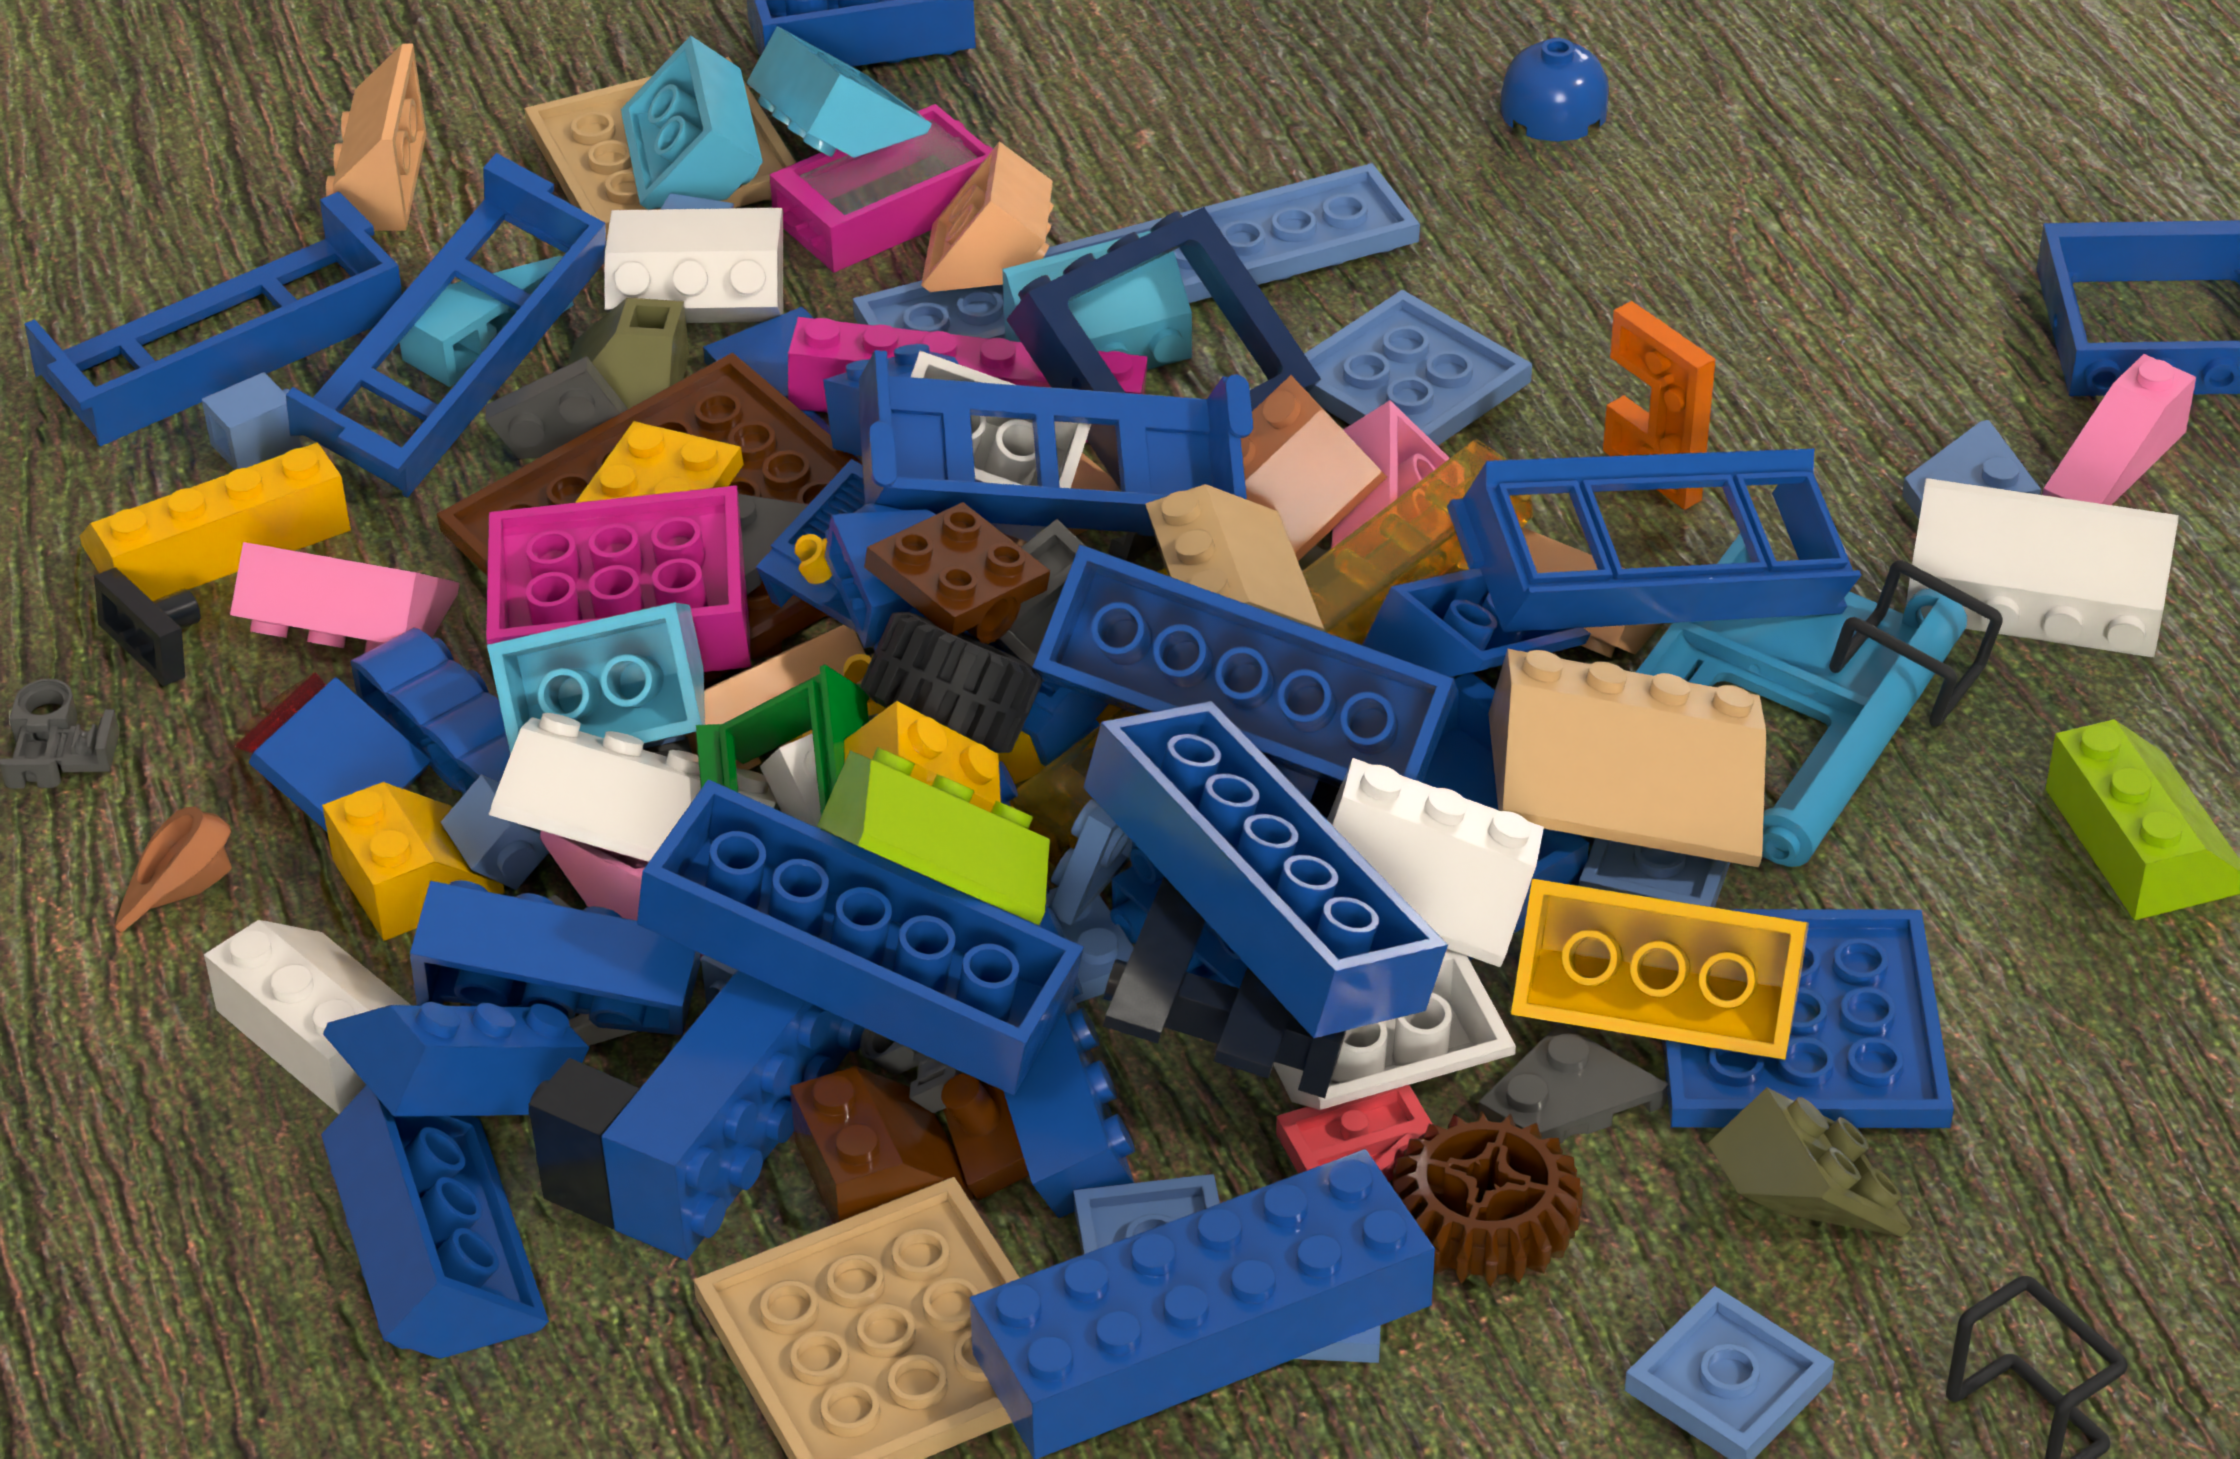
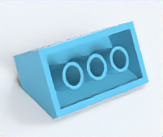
M778 26L746 82L760 94L757 101L760 106L772 112L773 117L787 124V128L804 138L803 141L830 157L838 149L855 158L927 134L932 125L930 121L865 73Z

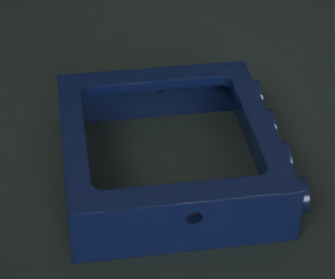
M1205 207L1184 217L1179 211L1173 212L1157 222L1151 228V233L1139 238L1136 232L1127 234L1111 245L1107 250V254L1095 259L1092 253L1086 254L1071 263L1063 271L1062 276L1052 281L1048 275L1036 278L1020 290L1018 296L1021 301L1006 319L1052 388L1125 393L1070 311L1068 302L1179 248L1268 379V381L1250 390L1252 411L1290 375L1308 393L1321 380ZM1091 424L1086 440L1121 490L1115 426Z

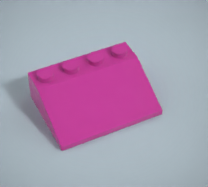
M737 485L489 512L486 630L488 645L676 602L687 604L691 607L704 672L751 667L750 626Z

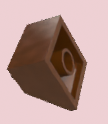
M857 1066L790 1086L795 1143L833 1224L952 1177H955L968 1199H974L973 1192L967 1186L961 1164L936 1114L931 1113L909 1098L910 1087Z

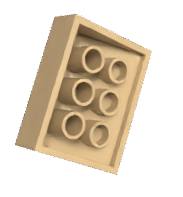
M1507 649L1488 713L1498 811L1516 813L1531 823L1543 826L1544 829L1759 868L1763 849L1766 725L1760 695L1750 694L1748 691L1733 685H1722L1717 688L1690 683L1673 674L1661 673L1652 676L1625 671L1619 666L1608 662L1588 664L1561 659L1555 654L1544 650L1523 652Z

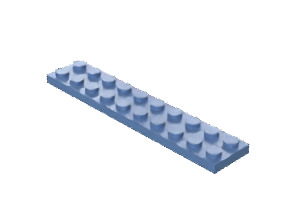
M1373 163L1205 207L1257 285L1274 280L1287 279L1293 275L1327 266H1336L1349 260L1379 252H1389L1395 248L1419 242L1420 223ZM1198 209L1186 211L1180 214L1184 217ZM1163 218L1048 248L1043 258L1120 239L1132 232L1137 234L1147 232ZM1179 248L1174 250L1189 303L1212 297ZM921 280L853 298L854 318L858 324L888 325L901 329L928 332L943 331L954 335L1005 339L1003 285L929 292L921 286Z

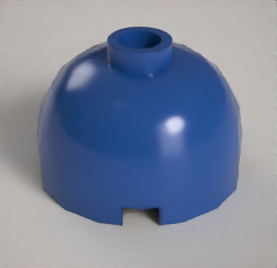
M1551 38L1524 48L1507 67L1501 91L1500 112L1505 123L1513 128V120L1518 124L1526 126V136L1556 142L1579 139L1588 135V126L1595 124L1599 120L1600 127L1606 121L1609 102L1608 77L1597 56L1583 46L1563 38Z

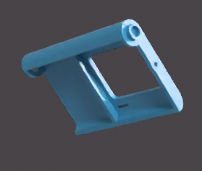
M1741 534L1737 536L1717 564L1752 562ZM1930 588L1921 589L1912 596L1904 610V614L1889 608L1886 616L1877 628L1943 663L1967 627V615L1963 606ZM1850 591L1844 597L1848 607L1841 614L1672 623L1636 671V673L1652 676L1661 673L1673 674L1687 682L1706 686H1713L1720 681L1730 682L1817 719L1829 727L1775 806L1764 811L1762 857L1776 864L1788 867L1801 866L1810 860L1936 674L1870 638H1867L1840 672L1833 673L1829 668V664L1845 620L1850 617H1857L1866 621L1877 606L1876 602ZM1933 606L1924 619L1921 607Z

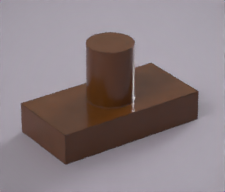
M966 1073L952 1077L944 1085L941 1092V1100L946 1106L943 1111L967 1186L977 1199L981 1200L1029 1176V1172L1004 1091Z

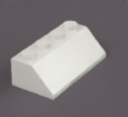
M1926 478L1912 565L1997 609L2003 618L1998 634L2154 658L2164 610L2179 515ZM1910 578L1906 606L1915 593L1921 589L1929 588ZM1933 606L1921 607L1924 619ZM1963 606L1967 615V627L1965 629L1986 632L1990 620Z
M543 713L541 720L532 717L520 729L489 812L490 816L649 862L701 790L698 755L680 750H670L666 757L643 750L644 742L642 740L619 732L608 731L605 733L604 738L579 731L580 722L559 714ZM736 768L738 793L778 810L779 805L765 776L754 771Z

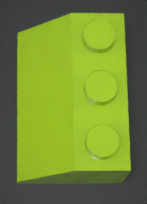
M2115 719L2055 733L2045 790L2133 920L2240 895L2239 857L2163 751Z
M877 747L872 759L850 751L817 827L902 866L1040 925L1045 914L1050 839L1028 830L1033 819L1032 816L999 801H995L991 812L970 804L969 802L975 790L939 774L936 775L932 786L912 778L910 775L915 763Z

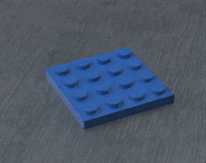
M1727 909L1809 922L1786 1060L1662 1040L1666 1083H1668L1667 1095L1671 1127L1724 1128L1768 1087L1793 1101L1798 1097H1803L1812 1103L1823 1116L1833 1121H1836L1839 1117L1844 1118L1856 1128H1951L1954 1108L1922 910Z

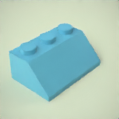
M692 36L675 51L621 108L640 205L648 210L661 208L670 193L716 201L727 200L740 185L749 183L755 177L760 165L763 163L741 69Z
M1147 231L1137 235L1141 238L1151 232ZM1119 239L1002 269L1005 339L1021 342L1006 319L1020 303L1021 299L1018 293L1022 288L1043 275H1048L1051 281L1062 276L1063 271L1071 263L1086 254L1092 253L1095 259L1107 254L1109 247ZM1174 251L1068 302L1070 311L1097 351H1120L1130 355L1148 356L1147 370L1192 358V311Z
M674 602L487 645L510 755L521 727L532 717L541 720L543 713L559 714L580 722L579 731L602 738L605 737V733L608 731L619 732L634 736L642 740L644 744L696 732V725H705L704 667L690 605Z

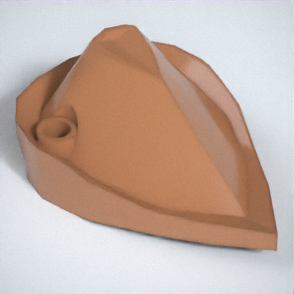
M196 806L183 808L170 816L154 833L142 853L122 901L114 927L122 933L148 910L198 895L226 875L232 869L224 847L231 834L230 825L218 815L203 812Z

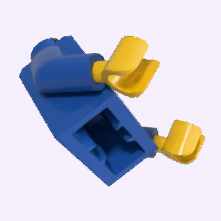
M868 503L853 513L831 515L830 527L825 531L826 538L821 539L815 534L802 535L795 544V554L801 560L798 570L809 583L821 584L829 580L833 575L864 648L874 647L876 650L892 613L910 612L925 617L864 568L868 546L936 515L927 509L901 510L886 505ZM855 654L849 657L844 664V677L855 684L864 677L873 655L870 657L865 654ZM869 698L868 703L875 702Z

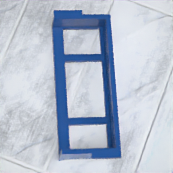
M495 153L483 167V202L317 394L312 398L294 387L286 394L290 436L304 435L318 442L325 448L402 490V495L406 498L411 495L605 262L606 223L553 195V183L498 153ZM504 220L566 253L532 294L470 262V259ZM456 277L517 310V312L442 401L436 404L376 371V369ZM361 386L424 421L403 447L396 445L339 413Z
M336 192L320 199L325 234L324 240L87 341L62 350L35 319L25 323L35 378L42 375L94 434L97 444L103 446L202 402L203 398L260 373H270L373 328L402 295L399 266L370 237L375 235L374 226L340 192ZM335 262L351 276L346 280L299 300L283 286V284ZM262 293L277 308L274 311L157 361L141 346ZM120 354L135 368L134 371L97 387L81 372Z
M1815 448L1486 461L1463 499H1451L1447 505L1469 569H1481L1503 632L1841 614L1848 607L1844 597L1862 576L1860 570L1853 571L1813 474ZM1778 484L1772 495L1799 560L1776 561L1746 486ZM1722 487L1752 561L1749 563L1622 569L1593 492ZM1569 493L1598 570L1537 573L1509 495Z

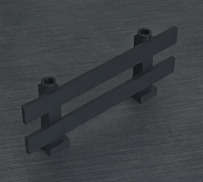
M1318 780L1310 803L1327 819L1340 788ZM1164 876L1128 962L1116 959L1113 964L1103 998L1104 1000L1111 1001L1105 1015L1103 1027L1157 1044L1164 1027L1218 1044L1214 1062L1268 1079L1274 1062L1303 1071L1298 1090L1325 1099L1346 1031L1313 1038L1248 967L1240 988L1187 972L1206 921Z

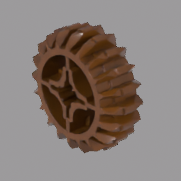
M1481 1111L1475 1122L1466 1123L1460 1117L1453 1114L1447 1129L1429 1124L1423 1139H1409L1408 1147L1404 1151V1157L1397 1159V1166L1393 1170V1189L1435 1248L1434 1275L1452 1268L1456 1270L1461 1284L1471 1274L1483 1276L1490 1288L1497 1276L1507 1274L1519 1284L1526 1273V1267L1544 1274L1547 1265L1551 1261V1257H1564L1570 1239L1575 1238V1232L1580 1226L1583 1188L1580 1186V1178L1577 1177L1574 1157L1563 1155L1559 1138L1542 1139L1537 1123L1523 1129L1516 1127L1511 1113L1501 1123L1488 1121L1483 1111Z

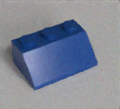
M1468 569L1391 586L1362 646L1452 677L1503 665L1507 649L1523 652L1544 650L1552 653L1586 644L1591 633L1584 628L1503 632L1481 569Z
M426 1002L422 1006L389 1005L328 1022L323 1032L326 1039L393 1116L529 1115L528 1104L539 1084L545 1080H550L569 1058L582 1063L589 1050V1046L569 1025L567 1016L560 1010L545 1004H534L531 1007H500L491 1003H481L478 1006H445L435 1002Z

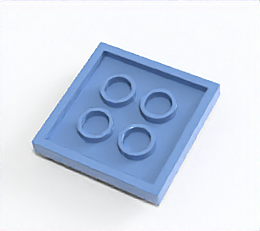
M1404 290L1399 291L1304 353L1321 378L1309 391V394L1323 409L1351 425L1390 400L1437 446L1529 384L1532 375V363Z

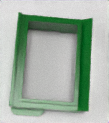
M824 664L820 666V674L723 724L696 725L701 788L709 779L738 792L736 760L745 764L812 730L820 812L822 815L844 766V740L869 722L867 707L869 696L860 687V684L853 683Z

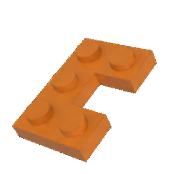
M1633 301L1616 308L1613 313L1610 358L1651 386L1649 412H1647L1626 396H1622L1607 404L1603 451L1609 456L1707 453L1716 359ZM1703 488L1656 489L1684 510L1702 501Z

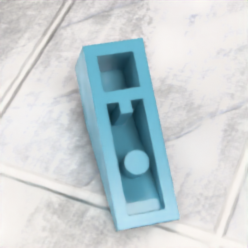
M562 256L492 274L532 294L561 260ZM464 281L449 284L399 342L402 360L444 385L451 387L459 381L517 310ZM573 301L568 305V307L564 311L574 306Z

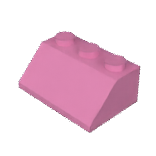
M1389 400L1343 429L1387 478L1332 529L1331 551L1338 565L1348 573L1353 572L1370 589L1390 590L1391 586L1455 573L1464 555L1447 505L1451 499H1463L1465 496V472Z
M243 542L230 615L252 619L250 632L287 638L289 626L308 629L307 642L344 648L346 636L366 640L364 652H368L412 628H418L433 638L458 595L460 583L416 572Z

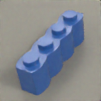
M412 628L350 661L357 696L431 760L429 764L431 768L449 787L464 795L481 774L500 783L510 758V750L499 699L489 693L485 682L476 671L472 669L467 671L454 661L450 650L441 639H432L422 630Z

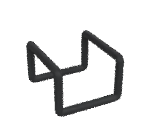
M1897 560L1890 566L1877 606L1866 621L1857 617H1850L1845 620L1829 668L1833 673L1840 672L1867 638H1870L1943 677L1944 680L1931 712L1929 723L1933 727H1938L1986 667L2003 618L2001 613L1990 605L1906 561ZM1901 573L1990 620L1973 664L1957 684L1956 672L1950 666L1877 628L1888 612Z
M2020 1276L1967 1309L1961 1315L1958 1321L1946 1388V1396L1950 1401L1958 1402L2011 1368L2055 1407L2044 1459H2060L2068 1419L2094 1442L2070 1459H2097L2109 1450L2111 1445L2109 1436L2076 1406L2121 1377L2127 1371V1359L2041 1283L2030 1276ZM2023 1291L2029 1292L2111 1364L2065 1395H2062L2021 1357L2015 1354H2005L1963 1381L1973 1325Z

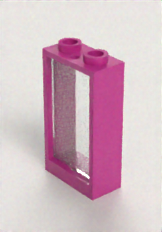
M934 104L917 111V113L932 123L927 134L855 158L836 149L832 157L821 152L769 174L772 208L783 209V228L835 273L931 231L934 221L993 148L982 143L966 130L960 121L954 120Z

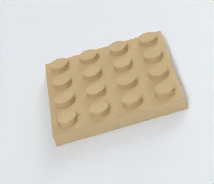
M652 76L524 108L526 126L568 200L575 207L606 223V241L612 210H648L640 205L621 108ZM745 81V90L763 163L749 183L740 185L727 200H720L733 203L734 208L763 200H772L769 174L796 163Z
M955 1177L693 1279L695 1296L788 1459H925L1012 1422L973 1355L970 1297L1017 1280L1020 1277Z

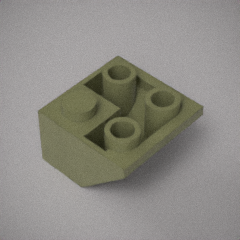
M641 298L624 299L575 340L567 365L587 356L628 409L683 380L690 356L684 301Z
M1766 1087L1708 1142L1709 1147L1737 1193L1778 1213L1903 1237L1912 1229L1896 1204L1901 1200L1899 1190L1884 1173L1871 1165L1864 1154L1869 1149V1145L1860 1131L1844 1118L1839 1117L1836 1121H1833L1823 1116L1812 1103L1803 1097H1798L1793 1101Z

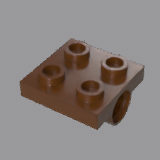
M964 502L868 546L864 568L940 629L955 636L967 631L981 643L986 644L995 642L1012 627L1018 617L1021 603L1047 591L1051 571Z

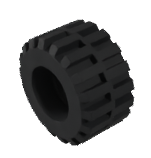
M897 612L892 613L860 687L870 699L885 708L898 701L996 753H1010L1015 746L1038 694L1043 678L1031 665L989 644L981 643L979 640L964 633L956 636L940 629L929 619L917 614Z

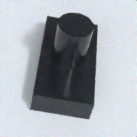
M116 567L94 575L98 625L163 686L185 678L182 629L198 623L201 618L200 609L193 594L184 588L152 601Z

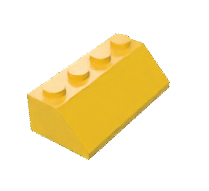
M317 442L303 448L290 450L281 456L250 467L236 469L227 475L191 488L177 490L171 495L146 504L121 510L112 516L90 523L79 537L82 547L99 573L116 567L146 596L154 601L181 589L189 590L238 572L243 542L296 551L351 531L341 474Z
M1532 879L1511 1015L1786 1060L1809 922Z

